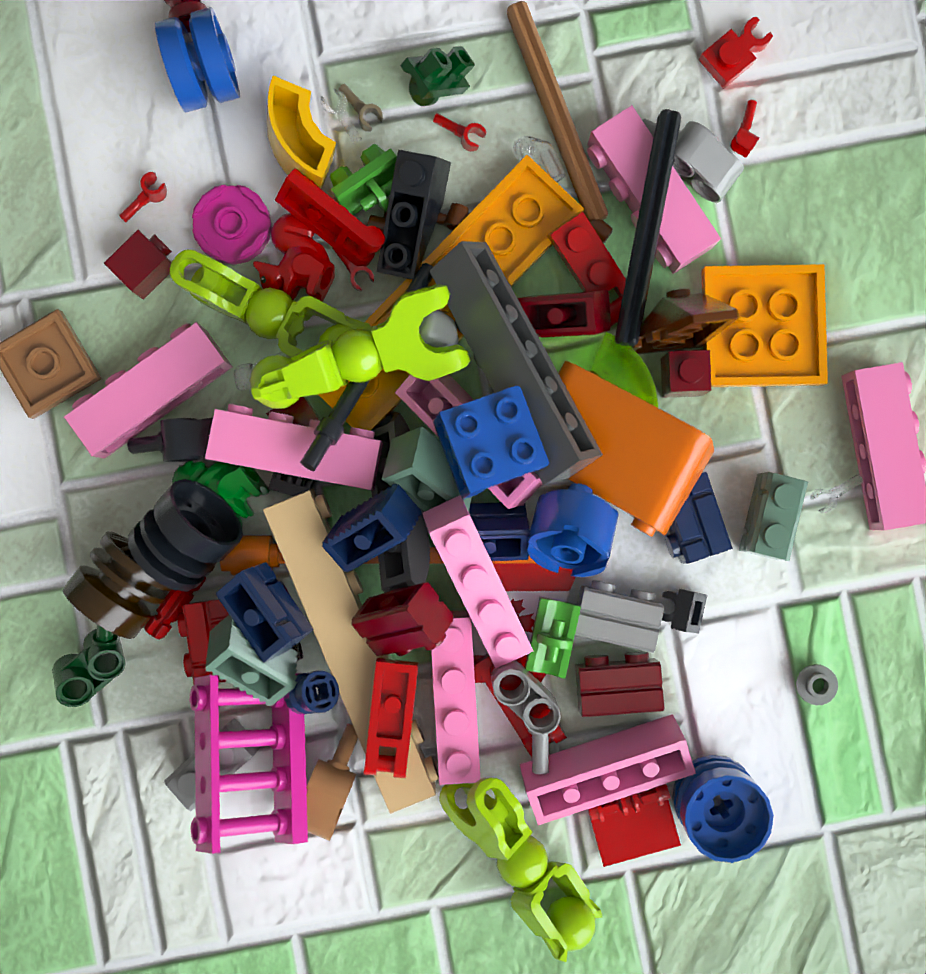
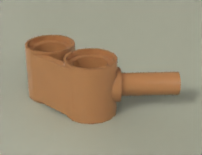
M352 724L346 725L332 760L328 759L326 762L318 759L306 787L308 833L328 841L331 840L357 775L350 772V768L347 766L358 740Z

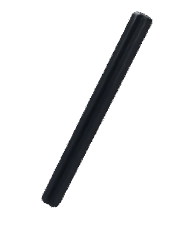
M663 109L657 117L615 334V342L622 346L634 347L639 342L681 123V114L670 109Z

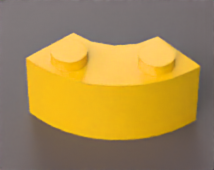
M272 76L267 105V134L272 152L287 175L296 168L322 190L333 161L336 142L322 134L313 122L309 108L311 91Z

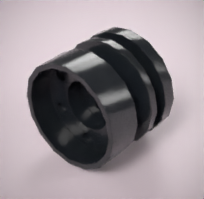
M182 479L175 481L159 498L154 509L149 510L142 520L133 527L128 535V547L136 563L147 575L170 589L188 592L197 588L203 582L205 576L213 571L216 563L224 560L240 543L243 531L235 511L221 496L199 482Z

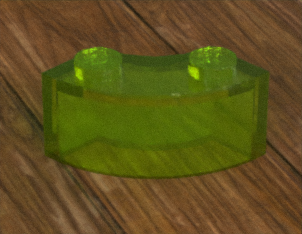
M605 332L599 341L588 371L658 408L655 384L641 357L631 347L617 344L615 336Z

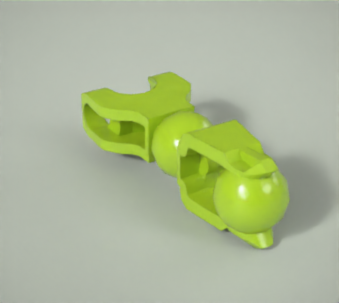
M183 250L172 260L170 276L177 285L189 292L205 306L247 324L257 336L265 339H278L279 349L288 358L303 351L296 347V337L304 331V321H308L312 316H318L335 324L323 332L318 343L326 340H332L334 343L341 334L351 329L372 330L369 323L348 317L343 312L312 296H303L298 302H293L291 296L283 290L275 288L262 289L257 283L197 251ZM192 263L201 264L202 267L195 272L191 281L186 280L184 268Z
M436 284L402 294L394 303L387 320L372 326L371 331L351 329L341 334L334 343L332 340H326L290 358L273 355L258 361L252 369L250 377L253 398L270 408H287L296 403L300 397L335 391L340 386H343L346 380L355 383L367 382L375 378L383 368L385 373L400 369L408 372L413 377L426 381L434 380L465 368L470 362V357L464 347L456 344L446 347H433L425 343L419 334V326L424 317L438 309L444 308L448 303L450 294L447 286Z
M482 778L476 783L444 785L439 796L443 810L454 825L466 837L475 842L487 857L497 859L496 866L501 878L513 886L514 893L510 899L513 910L536 936L542 937L553 957L566 962L568 951L579 950L589 944L595 933L596 918H603L601 909L590 899L589 890L572 865L548 861V854L544 845L531 836L533 832L525 823L523 808L505 783L497 778ZM459 788H462L467 795L466 803L468 807L465 809L459 808L455 803L454 795ZM491 789L495 799L486 794V791ZM552 878L567 897L559 898L551 903L545 913L540 906V901L543 898V891L548 886L549 879Z

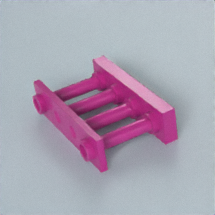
M218 675L194 678V685L190 691V706L195 711V817L192 819L190 831L191 839L196 844V851L210 854L220 853V837L272 832L277 843H308L304 714L293 712L287 706L284 697H282L270 706L272 708V725L270 729L219 732V706L266 704V702H260L259 698H253V694L247 695L246 691H240V688L218 689ZM270 746L273 749V767L270 771L219 775V749ZM271 788L274 792V810L271 814L220 819V793Z

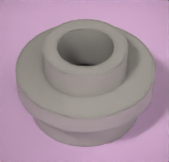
M813 664L805 667L799 673L796 688L804 701L812 705H824L835 697L838 690V681L832 670L823 665ZM821 678L824 681V688L820 692H814L813 682Z

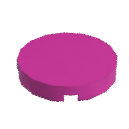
M216 186L203 194L194 207L192 215L194 239L205 254L220 263L236 265L249 262L261 254L270 240L272 229L270 212L260 196L246 186Z

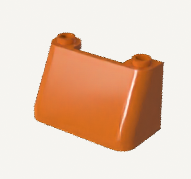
M565 361L558 374L603 454L597 460L568 478V480L575 484H583L590 487L593 494L625 511L634 518L630 525L650 537H653L655 531L665 536L714 453L713 440L686 422L584 368Z

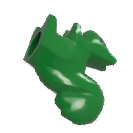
M188 461L175 470L172 484L175 481L187 479L211 488L235 511L241 522L242 529L243 523L240 516L246 519L255 514L247 500L251 496L259 497L270 492V489H268V486L254 468L224 462H217L207 468L202 461Z

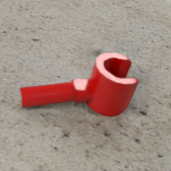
M748 100L743 121L730 143V148L745 158L748 157L750 151L753 150L760 138L749 132L757 106V101Z
M436 113L433 118L434 123L460 137L462 147L469 152L478 150L479 145L471 142L468 134L475 133L479 137L485 138L487 133L485 128L478 123H471L465 127L439 113Z
M148 172L141 178L140 183L143 191L119 215L125 222L132 218L147 203H158L166 198L167 188L165 183L156 190H149V187L157 181L155 172Z
M332 247L351 274L350 281L355 290L362 291L354 280L355 276L360 272L366 273L370 280L374 282V275L369 268L354 265Z

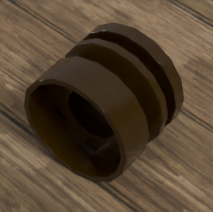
M107 531L100 540V544L104 549L94 548L90 553V558L100 570L89 566H80L64 586L63 593L67 600L88 619L117 636L132 639L138 635L151 618V611L142 600L153 604H161L165 600V594L162 590L172 591V589L159 584L142 570L130 552L126 537Z

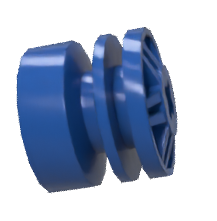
M708 755L693 760L696 774L676 780L672 796L676 815L683 825L687 836L700 853L714 861L734 863L749 859L764 847L772 833L774 814L769 798L742 764L727 756ZM720 795L722 803L714 806L713 798Z

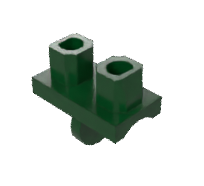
M462 46L453 47L448 54L440 48H430L424 56L407 57L400 65L404 72L412 76L409 83V92L412 100L420 106L433 105L440 97L464 94L470 87L465 76L475 66L473 60Z

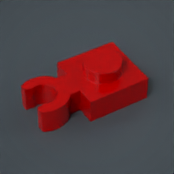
M758 17L751 18L745 24L740 37L730 29L701 53L698 59L723 89L754 64L757 58L752 52L757 53L764 50L773 37L771 32L761 39L755 38L752 35L751 31L755 29L760 21Z

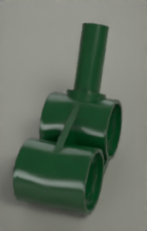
M97 625V629L88 633L84 638V649L80 653L64 655L53 665L52 673L56 697L64 706L78 707L84 705L124 671L126 662L120 637Z

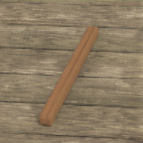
M525 1L513 3L507 8V17L579 203L584 208V214L590 223L596 219L604 220L608 216L606 205L529 7Z

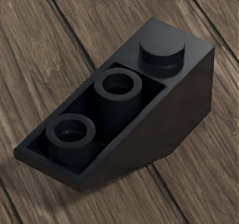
M398 149L383 232L385 241L380 249L376 272L414 279L421 266L438 215L444 203L451 162L436 156Z

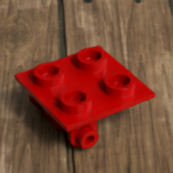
M667 784L588 809L603 867L681 846L668 800L670 799V793Z

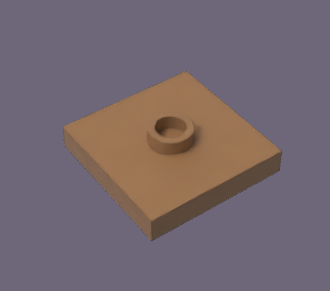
M59 309L0 342V370L28 418H37L102 379L64 313Z

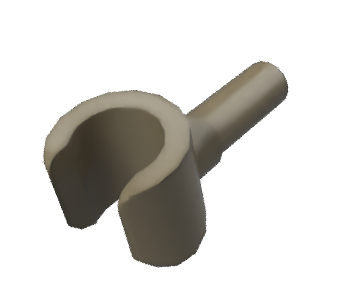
M342 84L339 87L338 91L359 114V124L364 131H372V127L363 118L366 114L373 113L382 122L383 113L377 105L365 104L346 84Z

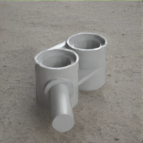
M643 119L642 121L654 137L656 123ZM689 121L682 131L679 130L672 166L677 173L686 177H692L696 172L697 174L691 181L693 189L706 200L719 203L743 172L744 166L742 162L716 140L714 134L702 124Z
M515 660L499 668H494L491 681L495 697L499 702L507 705L524 721L528 732L532 734V772L535 774L549 773V734L557 728L561 718L555 697L522 664ZM510 674L517 675L522 679L518 688L509 691L500 687L499 684L503 677ZM539 703H544L551 707L548 715L543 718H534L529 714L531 708Z

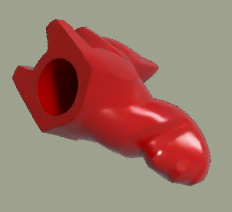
M286 213L279 217L271 229L272 243L276 249L285 254L278 265L254 261L253 266L259 272L263 289L275 288L283 290L294 301L300 289L303 288L306 289L308 296L323 302L335 278V266L330 262L325 248L312 239L315 233L291 213Z

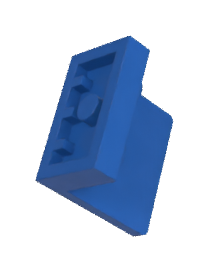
M513 386L441 411L433 421L463 500L478 495L487 488L549 465V460L520 386Z

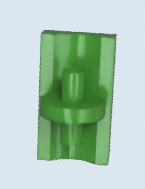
M373 144L364 150L360 157L364 167L352 174L347 166H341L329 176L333 185L331 190L338 203L344 206L352 215H355L362 209L366 212L376 204L384 213L388 209L389 201L387 197L390 196L397 156L391 148L385 152L377 144Z
M544 597L539 598L530 640L533 652L527 654L525 663L527 671L545 673L566 679L581 610L580 605Z

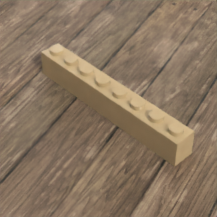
M313 488L268 506L263 511L310 624L314 629L313 631L330 672L339 685L340 696L366 755L376 659H392L390 654L376 656L366 644L367 638H362L351 625L352 618L362 606L358 594L363 593V588L356 571L344 572L322 547L323 540L331 530L327 518L332 517V513L323 494L317 496ZM417 719L412 720L406 779L394 778L393 773L377 772V775L374 776L390 814L436 795L435 781L439 779V772L433 757L425 758L420 744L425 742ZM380 746L379 754L395 756L396 748Z

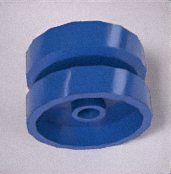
M212 7L191 12L189 26L193 41L184 23L177 17L155 22L156 37L162 60L176 98L185 113L207 106L208 94L204 80H206L212 96L219 103L240 98V90L235 73L236 67L231 49Z

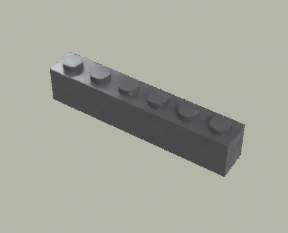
M461 241L430 270V273L436 284L447 286L450 294L447 305L455 318L458 330L464 335L474 354L476 364L482 369L492 387V392L496 393L513 386L521 387L549 460L548 466L534 472L540 477L543 485L566 480L603 454L487 242Z

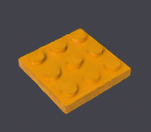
M824 264L705 266L701 270L702 293L738 309L739 316L736 321L703 345V350H710L711 387L823 386L828 384Z

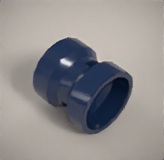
M326 671L296 674L295 682L297 684L295 688L284 696L287 706L295 713H325L331 710L337 703L339 685L331 673Z

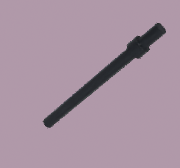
M423 263L405 293L428 287L433 279L430 273L433 266ZM370 380L360 383L350 381L329 416L321 419L314 430L316 437L300 461L305 468L315 471L330 445L335 446L344 432L343 424Z

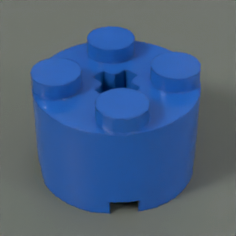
M571 484L568 489L554 490L542 494L538 498L529 532L530 536H528V555L538 565L552 572L558 573L559 567L572 569L571 576L575 577L597 575L605 570L607 561L610 558L619 516L618 511L601 498L593 495L592 489L583 484Z

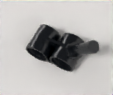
M213 417L161 420V431L158 435L131 438L127 442L128 450L132 454L160 451L163 455V462L200 460V456H204V460H209L205 459Z

